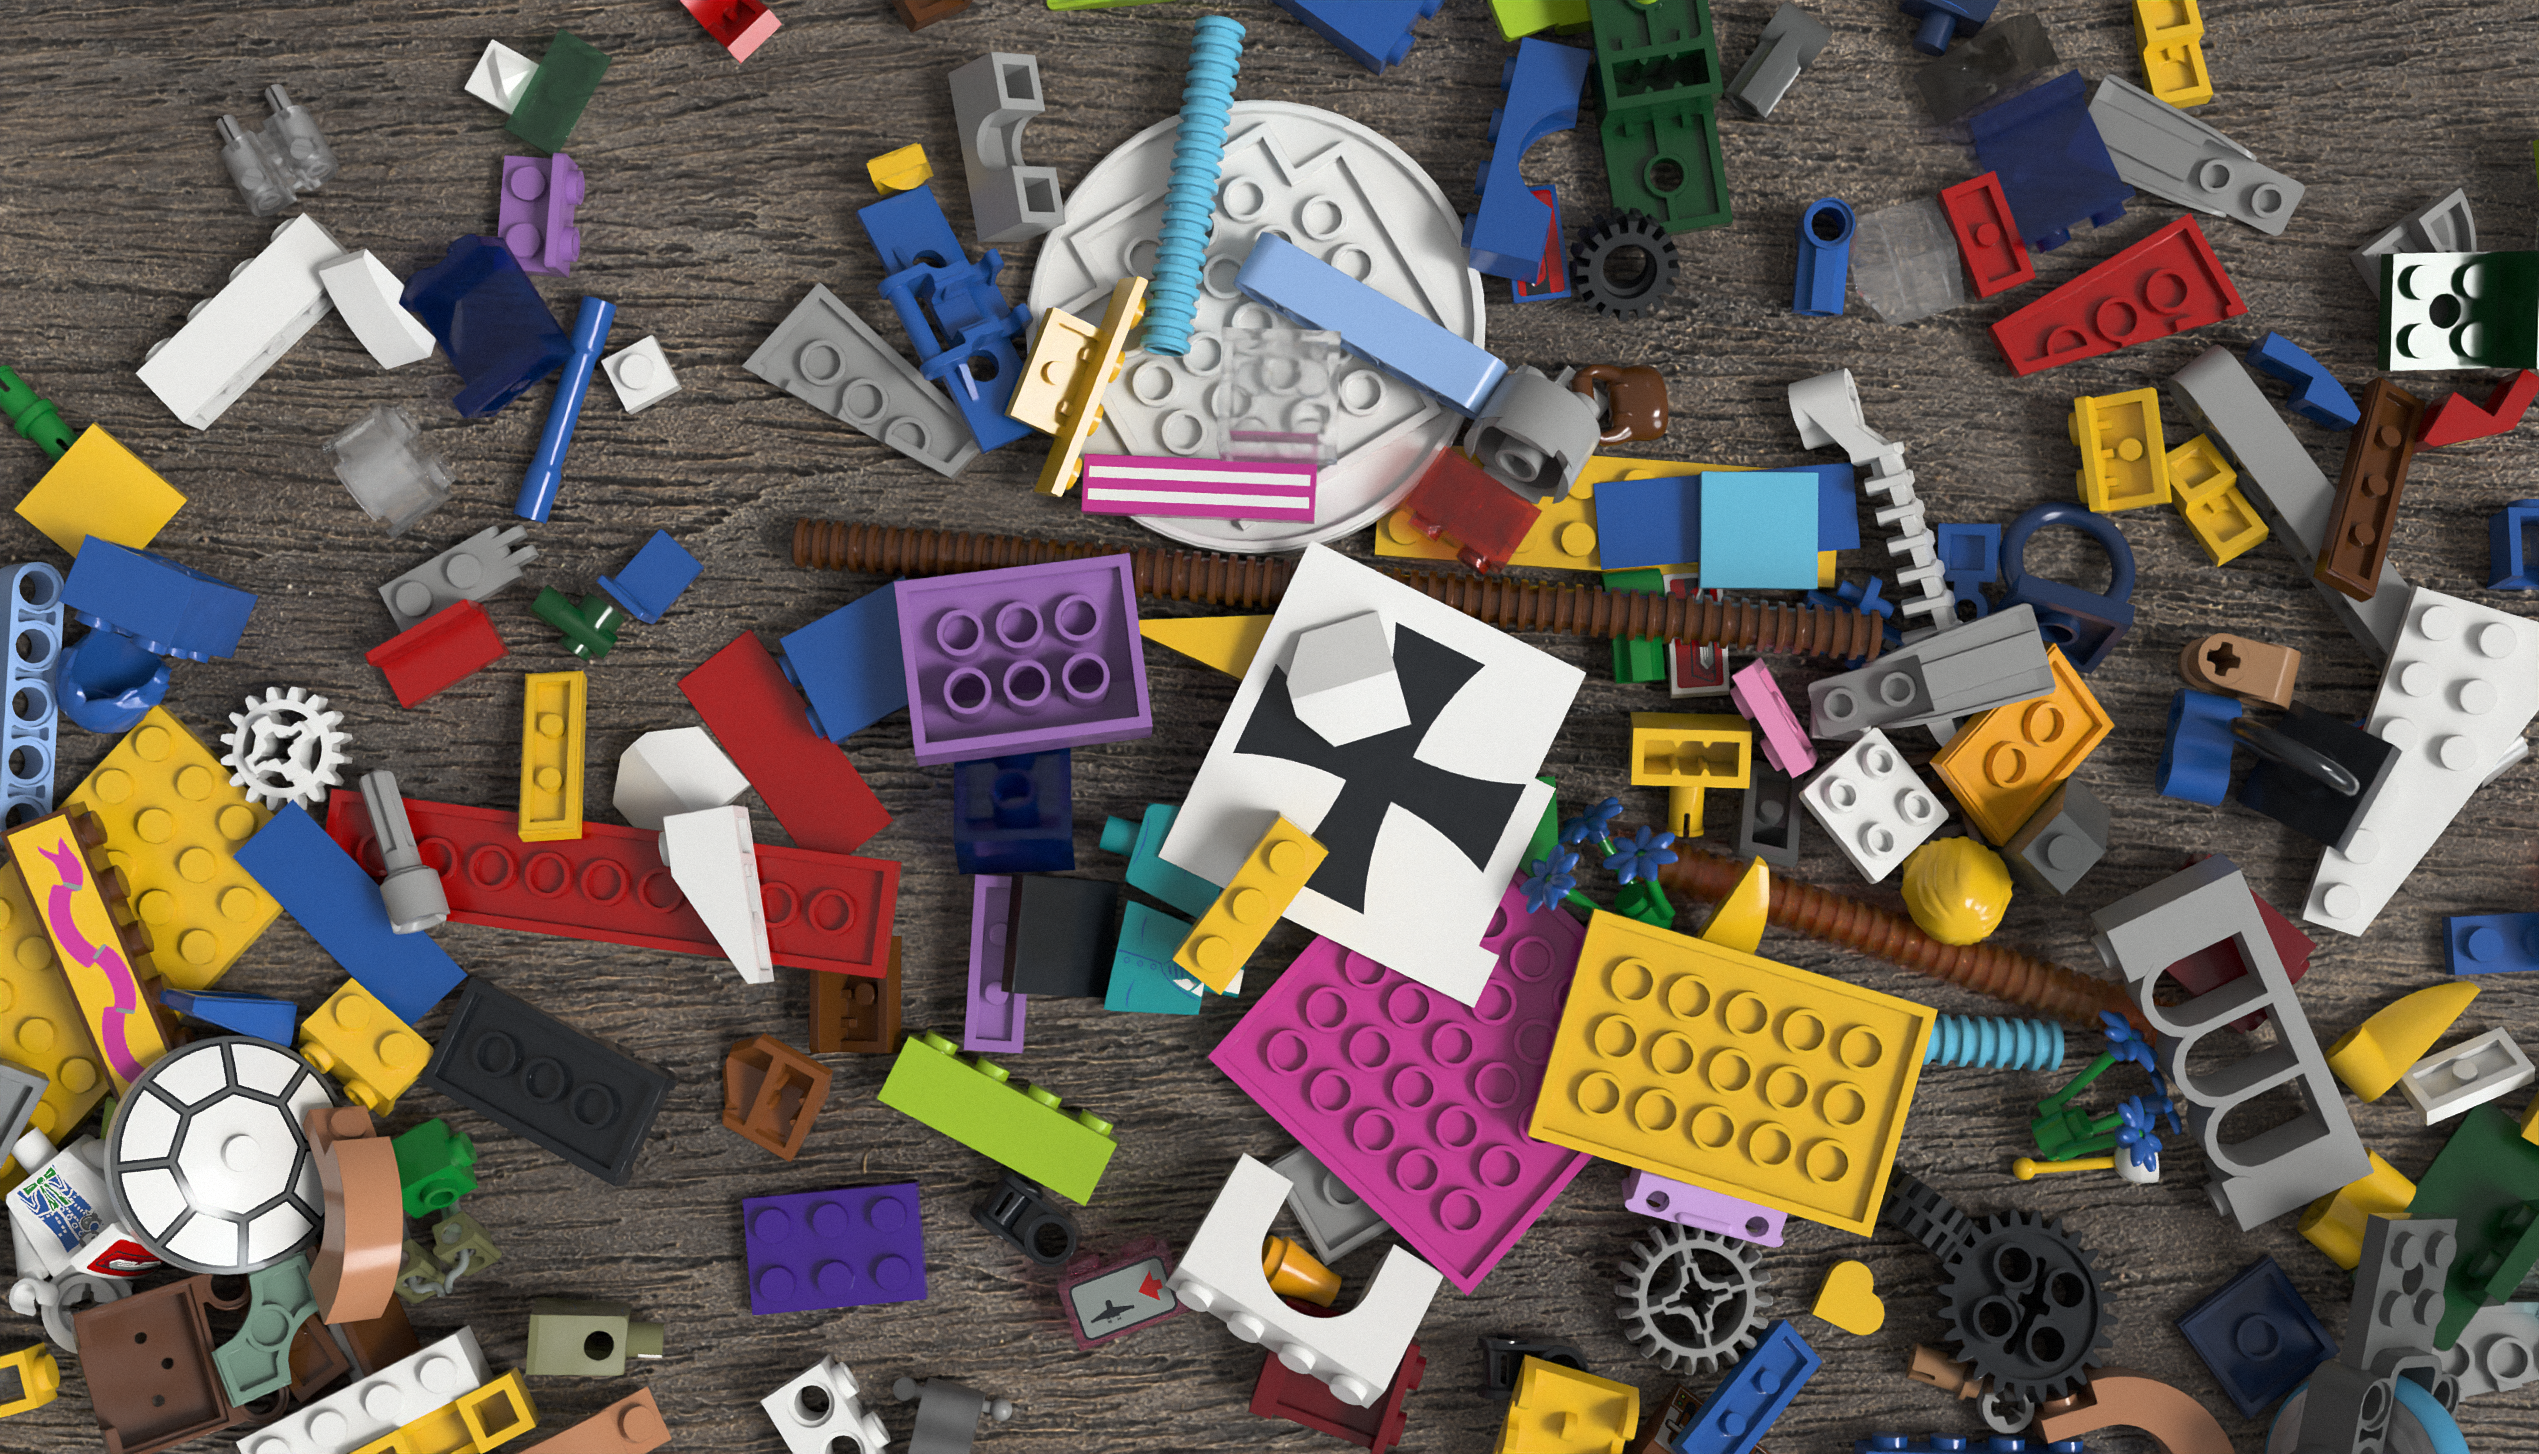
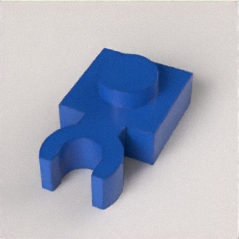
M2001 523L1938 524V559L1944 563V581H1954L1953 593L1955 604L1953 607L1957 619L1959 618V604L1964 599H1969L1976 604L1977 618L1989 615L1992 612L1991 600L1983 591V582L2000 581Z

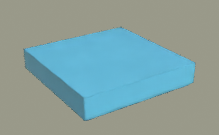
M1701 471L1699 473L1698 589H1818L1819 473Z

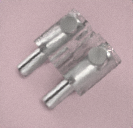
M280 84L271 85L272 90L269 87L265 90L264 95L275 114L262 121L266 130L258 135H255L251 130L243 133L233 115L222 116L223 119L219 118L216 122L227 144L221 151V158L249 210L257 217L270 216L288 207L298 200L295 194L296 191L303 187L310 192L333 178L339 171L340 166L309 109L303 105L293 106L286 91Z

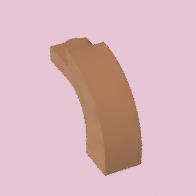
M366 1105L311 1109L308 1111L302 1125L322 1182L325 1203V1225L321 1248L308 1275V1279L323 1324L381 1318L396 1284L403 1241L402 1192L397 1161L390 1137H377Z
M2103 1366L2101 1369H2082L2087 1380V1384L2080 1386L2082 1394L2077 1395L2075 1390H2067L2068 1395L2065 1397L2052 1398L2049 1394L2046 1395L2045 1402H2042L2043 1405L2034 1408L2035 1411L2031 1420L2033 1432L2048 1444L2102 1427L2122 1424L2145 1429L2156 1442L2161 1454H2235L2233 1446L2224 1430L2202 1405L2164 1380L2130 1368Z
M648 1386L548 1436L502 1454H645L672 1438Z

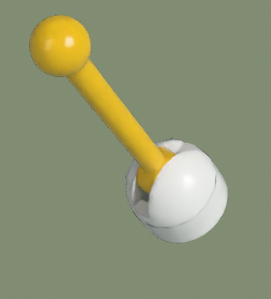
M2119 1146L2115 1150L2114 1155L2109 1157L2069 1159L2064 1162L2061 1160L2033 1162L2030 1158L2021 1157L2014 1162L2012 1167L2014 1175L2020 1180H2029L2039 1173L2114 1168L2122 1178L2133 1183H2155L2159 1180L2158 1153H2154L2156 1169L2153 1172H2149L2143 1162L2141 1165L2133 1167L2130 1158V1148L2121 1149Z

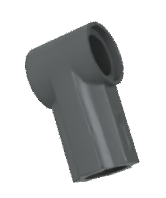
M1785 0L1757 39L1758 47L1723 95L1739 112L1748 118H1753L1763 123L1784 97L1796 76L1805 73L1833 32L1789 0Z

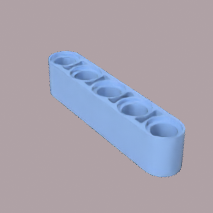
M1262 231L1233 281L1237 289L1258 303L1472 420L1477 418L1501 380L1506 377L1509 371L1508 366L1487 351L1268 232Z
M43 562L13 564L0 569V832L8 830L5 818L7 812L13 806H16L21 813V824L52 813L58 716L54 679L62 650L64 603L59 602L58 599L64 588V580L57 569ZM25 574L35 584V596L30 603L23 599L19 589L20 581ZM22 632L28 635L32 643L31 655L26 661L20 658L16 651V641ZM19 690L25 693L29 704L27 713L21 719L16 716L12 706L14 695ZM16 748L20 749L25 757L24 769L18 776H15L9 768L10 754ZM0 836V845L5 846Z

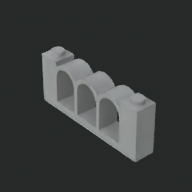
M2220 852L2090 914L2099 933L2090 937L2097 956L2106 969L2115 966L2123 975L2127 996L2151 1025L2158 1029L2155 1042L2158 1064L2183 1095L2189 1099L2186 1113L2189 1132L2210 1157L2204 1160L2203 1163L2212 1182L2204 1185V1189L2219 1217L2229 1214L2241 1230L2245 1232L2374 1173L2240 868ZM2232 936L2248 974L2181 1005L2173 1007L2154 1005L2152 998L2154 983L2164 969L2182 958ZM2264 1007L2279 1041L2278 1044L2216 1073L2205 1076L2186 1074L2184 1068L2186 1055L2196 1040L2210 1031ZM2295 1077L2310 1112L2245 1142L2233 1145L2217 1142L2218 1124L2228 1110L2240 1102Z

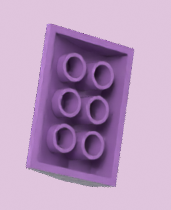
M1130 553L894 582L914 751L919 767L1151 737L1153 725Z

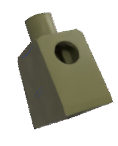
M538 1297L530 1314L525 1375H624L627 1357L662 1358L665 1323L630 1321L631 1304ZM595 1331H604L611 1335L613 1341L607 1345H600L591 1339L590 1334Z

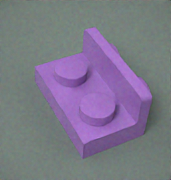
M554 152L553 159L504 155L495 269L500 273L569 278L570 262H576L580 252V234L578 228L573 227L575 205H581L584 199L585 181L583 172L578 170V165L566 153Z

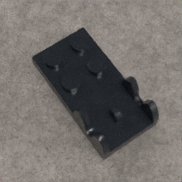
M471 976L420 1082L613 1186L628 1185L634 1173L632 1167L669 1091L676 1088L680 1076L669 1069L643 1063L633 1058L635 1054L632 1049L612 1041L595 1038L481 977Z

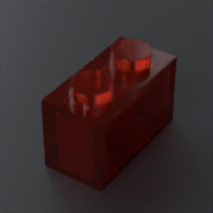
M1444 446L1402 510L1411 516L1407 524L1414 531L1434 543L1441 536L1460 549L1456 554L1458 560L1481 575H1485L1488 569L1497 575L1500 574L1542 512V510L1447 446Z

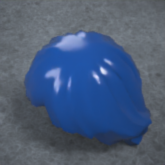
M92 627L90 633L84 635L73 646H67L61 651L54 679L55 698L62 712L76 723L77 726L87 731L102 734L127 732L143 721L150 708L161 703L166 690L170 688L168 682L173 669L166 666V662L161 660L162 657L159 654L151 653L130 643L131 637H125L112 630L108 633Z

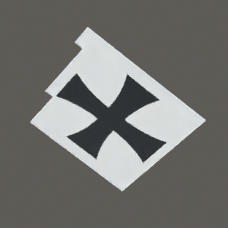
M1311 540L1158 857L1225 888L1242 865L1244 857L1280 811L1324 844L1329 851L1281 916L1474 1008L1499 958V955L1480 947L1479 944L1556 789L1535 779L1586 672ZM1378 611L1411 724L1334 747L1296 717L1286 681L1301 633Z

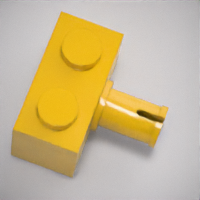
M1630 712L1628 769L1631 785L1670 786L1666 832H1672L1675 836L1683 837L1684 815L1688 813L1687 829L1689 830V837H1698L1704 834L1705 787L1749 789L1752 729L1749 720L1747 721L1743 715Z

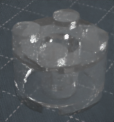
M379 403L324 442L322 449L325 455L336 450L342 461L332 468L339 479L374 521L385 515L394 524L385 532L391 537L397 538L453 497V492L449 485L457 480L458 477L438 451L431 455L426 452L416 439V436L422 432L421 428L401 404L389 409L383 403Z

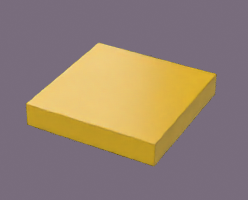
M94 422L14 510L76 559L86 534L143 549L184 505L189 497L97 422Z

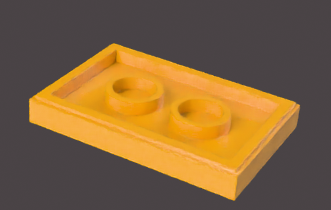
M2043 641L2056 684V689L2053 693L1974 713L1929 762L1981 832L1993 845L2004 847L2115 726L2063 653L2052 642Z

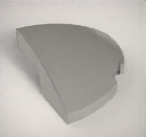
M2461 187L2453 188L2419 207L2349 254L2358 272L2379 301L2381 254L2476 252L2477 244L2473 217ZM2440 295L2432 301L2429 308L2430 319L2437 327L2443 324L2448 315L2447 303Z

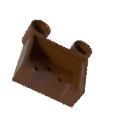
M197 1273L67 1315L106 1454H152L243 1422L254 1424L270 1423L279 1418L286 1410L289 1402V1388L287 1385L272 1391L270 1405L260 1413L252 1414L246 1409L244 1404L231 1408L210 1355L216 1348L203 1305L217 1311L234 1310L246 1305L250 1301V1285L247 1273L238 1274L240 1278L239 1291L234 1298L228 1301L219 1300L214 1296L210 1283L214 1274ZM137 1333L140 1334V1341L138 1343L135 1342V1335ZM163 1359H166L167 1364L163 1368L161 1363ZM157 1395L158 1401L153 1405L152 1400Z

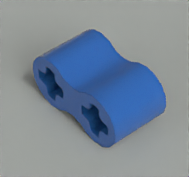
M2186 688L2177 690L2170 705L2166 740L2156 771L2155 789L2157 794L2214 807L2221 803L2229 783L2230 762L2234 742L2225 733V725L2233 717H2242L2241 701Z

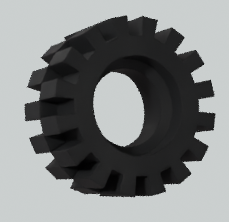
M1620 207L1610 208V218L1604 219L1601 213H1598L1591 217L1595 226L1589 230L1583 224L1577 232L1581 241L1580 243L1572 242L1570 252L1574 259L1569 261L1570 271L1585 303L1591 309L1596 307L1601 316L1609 319L1611 313H1615L1618 321H1629V312H1635L1638 319L1648 316L1645 310L1646 306L1652 303L1656 310H1658L1665 304L1661 298L1663 292L1672 296L1676 288L1672 277H1679L1680 266L1676 261L1679 255L1664 227L1651 214L1648 213L1644 217L1640 209L1632 207L1629 209V214H1624ZM1622 245H1634L1643 250L1645 253V266L1638 277L1626 283H1615L1604 276V260L1613 249Z

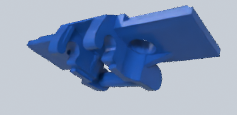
M928 184L857 210L855 215L888 276L877 286L883 300L889 299L920 357L923 364L919 370L923 378L927 381L937 378L939 383L944 382L981 454L1037 432L1038 430L1004 415L1024 366L1011 341L1022 335L1026 328L1031 325L1034 318L1026 303L1016 306L1012 312L1007 306L995 283L996 276L1004 267V262L997 249L994 248L987 251L979 262L970 265ZM919 257H930L936 260L942 268L931 267L925 262L914 266L913 261ZM914 297L923 298L926 301L939 330L944 335L951 350L943 353ZM972 356L987 358L994 365L995 378L987 382L973 379L967 365L968 359Z

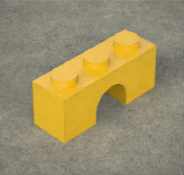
M1279 811L1244 857L1242 865L1224 890L1211 905L1206 907L1175 948L1172 960L1221 995L1329 853L1327 847Z
M517 1366L493 1377L482 1387L347 1454H483L536 1427L542 1418Z

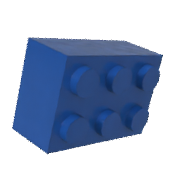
M86 534L58 601L78 609L75 620L104 632L110 633L112 630L132 637L130 643L163 656L167 653L185 660L189 657L203 663H208L211 655L232 658L258 595L157 553Z

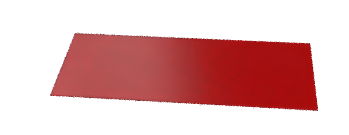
M751 629L747 630L677 683L800 849L848 855L894 821L838 745L831 743L828 736L819 739L804 710L808 705L791 685L788 678Z

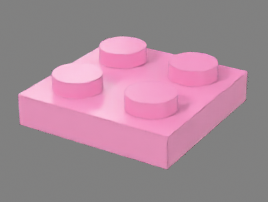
M1759 657L1740 668L1732 676L1737 685L1730 690V694L1744 718L1748 721L1756 716L1766 733L1760 744L1772 766L1777 772L1786 767L1792 779L1813 768L1819 754L1762 658Z

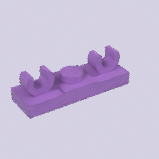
M975 874L964 1050L1006 1053L1024 1052L1027 994L1001 991L1011 876Z

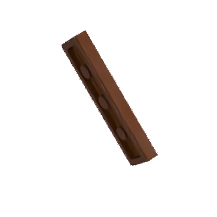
M2379 376L2365 385L2359 407L2361 415L2354 425L2313 574L2315 579L2361 603L2373 598L2376 593L2426 404L2423 400Z

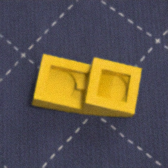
M2132 0L2135 36L2146 92L2177 109L2207 104L2213 95L2199 44L2205 31L2196 0Z
M2204 433L2166 454L2172 502L2216 567L2223 565L2267 540L2269 528L2235 487L2237 474Z

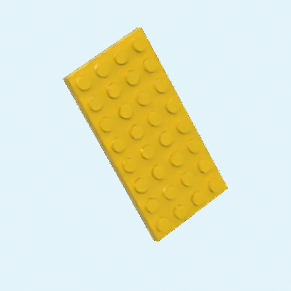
M159 704L147 713L143 721L138 723L57 810L85 801L88 811L94 810L97 812L107 832L108 841L103 846L112 866H120L129 882L131 896L127 898L134 918L135 920H143L151 933L154 951L150 952L158 974L165 973L172 982L174 989L208 991L285 909L232 857L279 812L267 810L265 799L258 803L246 801L245 798L250 786L232 787L229 781L236 772L228 765H221V758L165 705ZM10 859L0 869V1057L44 1072L50 1081L17 1141L35 1127H38L56 1149L59 1150L112 1092ZM174 1010L179 1021L186 1015ZM11 1153L0 1170V1199L3 1202L6 1201L5 1196L30 1177Z

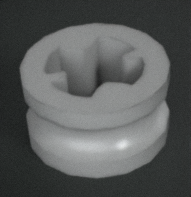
M1983 1385L1981 1386L1976 1398V1409L1980 1417L1993 1429L2005 1434L2016 1433L2024 1429L2031 1422L2035 1411L2034 1403H2029L2025 1394L2022 1401H2019L2018 1408L2010 1407L2015 1412L2014 1415L2005 1419L1997 1411H1991L1992 1401L1999 1403L2000 1400L1995 1397L1996 1395L1984 1394Z

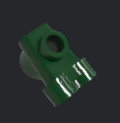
M547 584L530 607L529 613L547 626H553L564 633L558 640V643L581 660L587 662L592 654L603 660L619 638L614 634L625 618L611 606L589 592H586L575 607L568 602L569 600Z

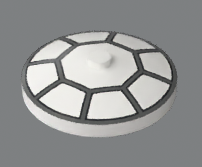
M221 1036L185 1044L168 1052L149 1065L131 1083L119 1101L109 1124L104 1149V1173L110 1200L118 1217L133 1238L147 1251L173 1266L203 1274H242L272 1266L288 1258L312 1240L325 1225V1203L322 1182L302 1124L308 1111L311 1109L341 1107L338 1097L327 1080L310 1062L285 1046L265 1039L248 1036Z

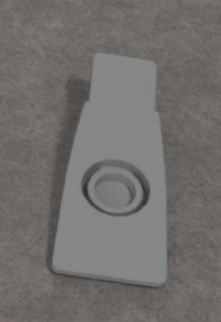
M2113 74L2104 76L2065 150V155L2068 159L2132 186L2206 213L2224 218L2228 214L2273 236H2278L2283 232L2305 191L2302 183L2256 162L2257 157L2216 129Z
M2022 603L1938 631L1876 657L1874 662L1866 661L1862 663L1861 668L1815 680L1809 684L1808 693L1820 732L1824 737L1829 738L1879 724L1882 729H1893L1936 723L2049 695L2056 689V684L2033 607L2029 603Z

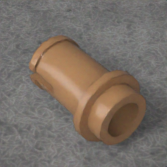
M1915 1342L1907 1363L1906 1379H1914L1955 1392V1398L1962 1401L1966 1396L1977 1398L1984 1377L1978 1381L1965 1382L1963 1375L1968 1365L1966 1361L1948 1364L1946 1361L1948 1353Z

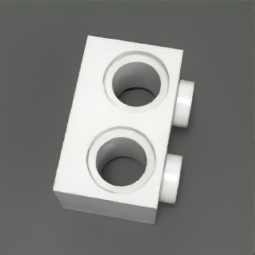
M830 1354L772 1389L761 1400L762 1405L793 1454H835L832 1447L833 1438L842 1435L853 1438L858 1443L861 1454L890 1453L886 1446L890 1442V1436L883 1422L873 1411L866 1414L855 1396L860 1391L855 1377L843 1362L836 1365ZM814 1385L822 1388L829 1397V1409L824 1412L809 1410L802 1401L803 1387Z

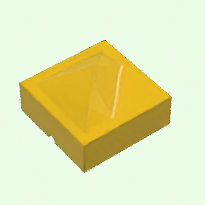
M917 142L868 160L869 163H866L872 181L881 196L898 189H914L926 179L934 176L928 158L921 144H917Z

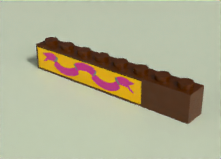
M85 801L2 831L0 836L118 1105L131 1083L149 1065L168 1052L197 1040L188 1027H181L175 1011L167 1005L160 1003L161 991H166V988L174 989L173 984L165 973L158 974L150 952L154 951L151 933L143 920H135L127 898L131 896L127 877L120 866H112L103 846L108 841L105 826L97 812L94 810L88 811Z

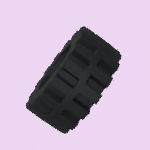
M1893 1163L1878 1215L1927 1252L1947 1263L1962 1245L1975 1224L1964 1216L1961 1211L1952 1206L1950 1202L1934 1192L1933 1189Z

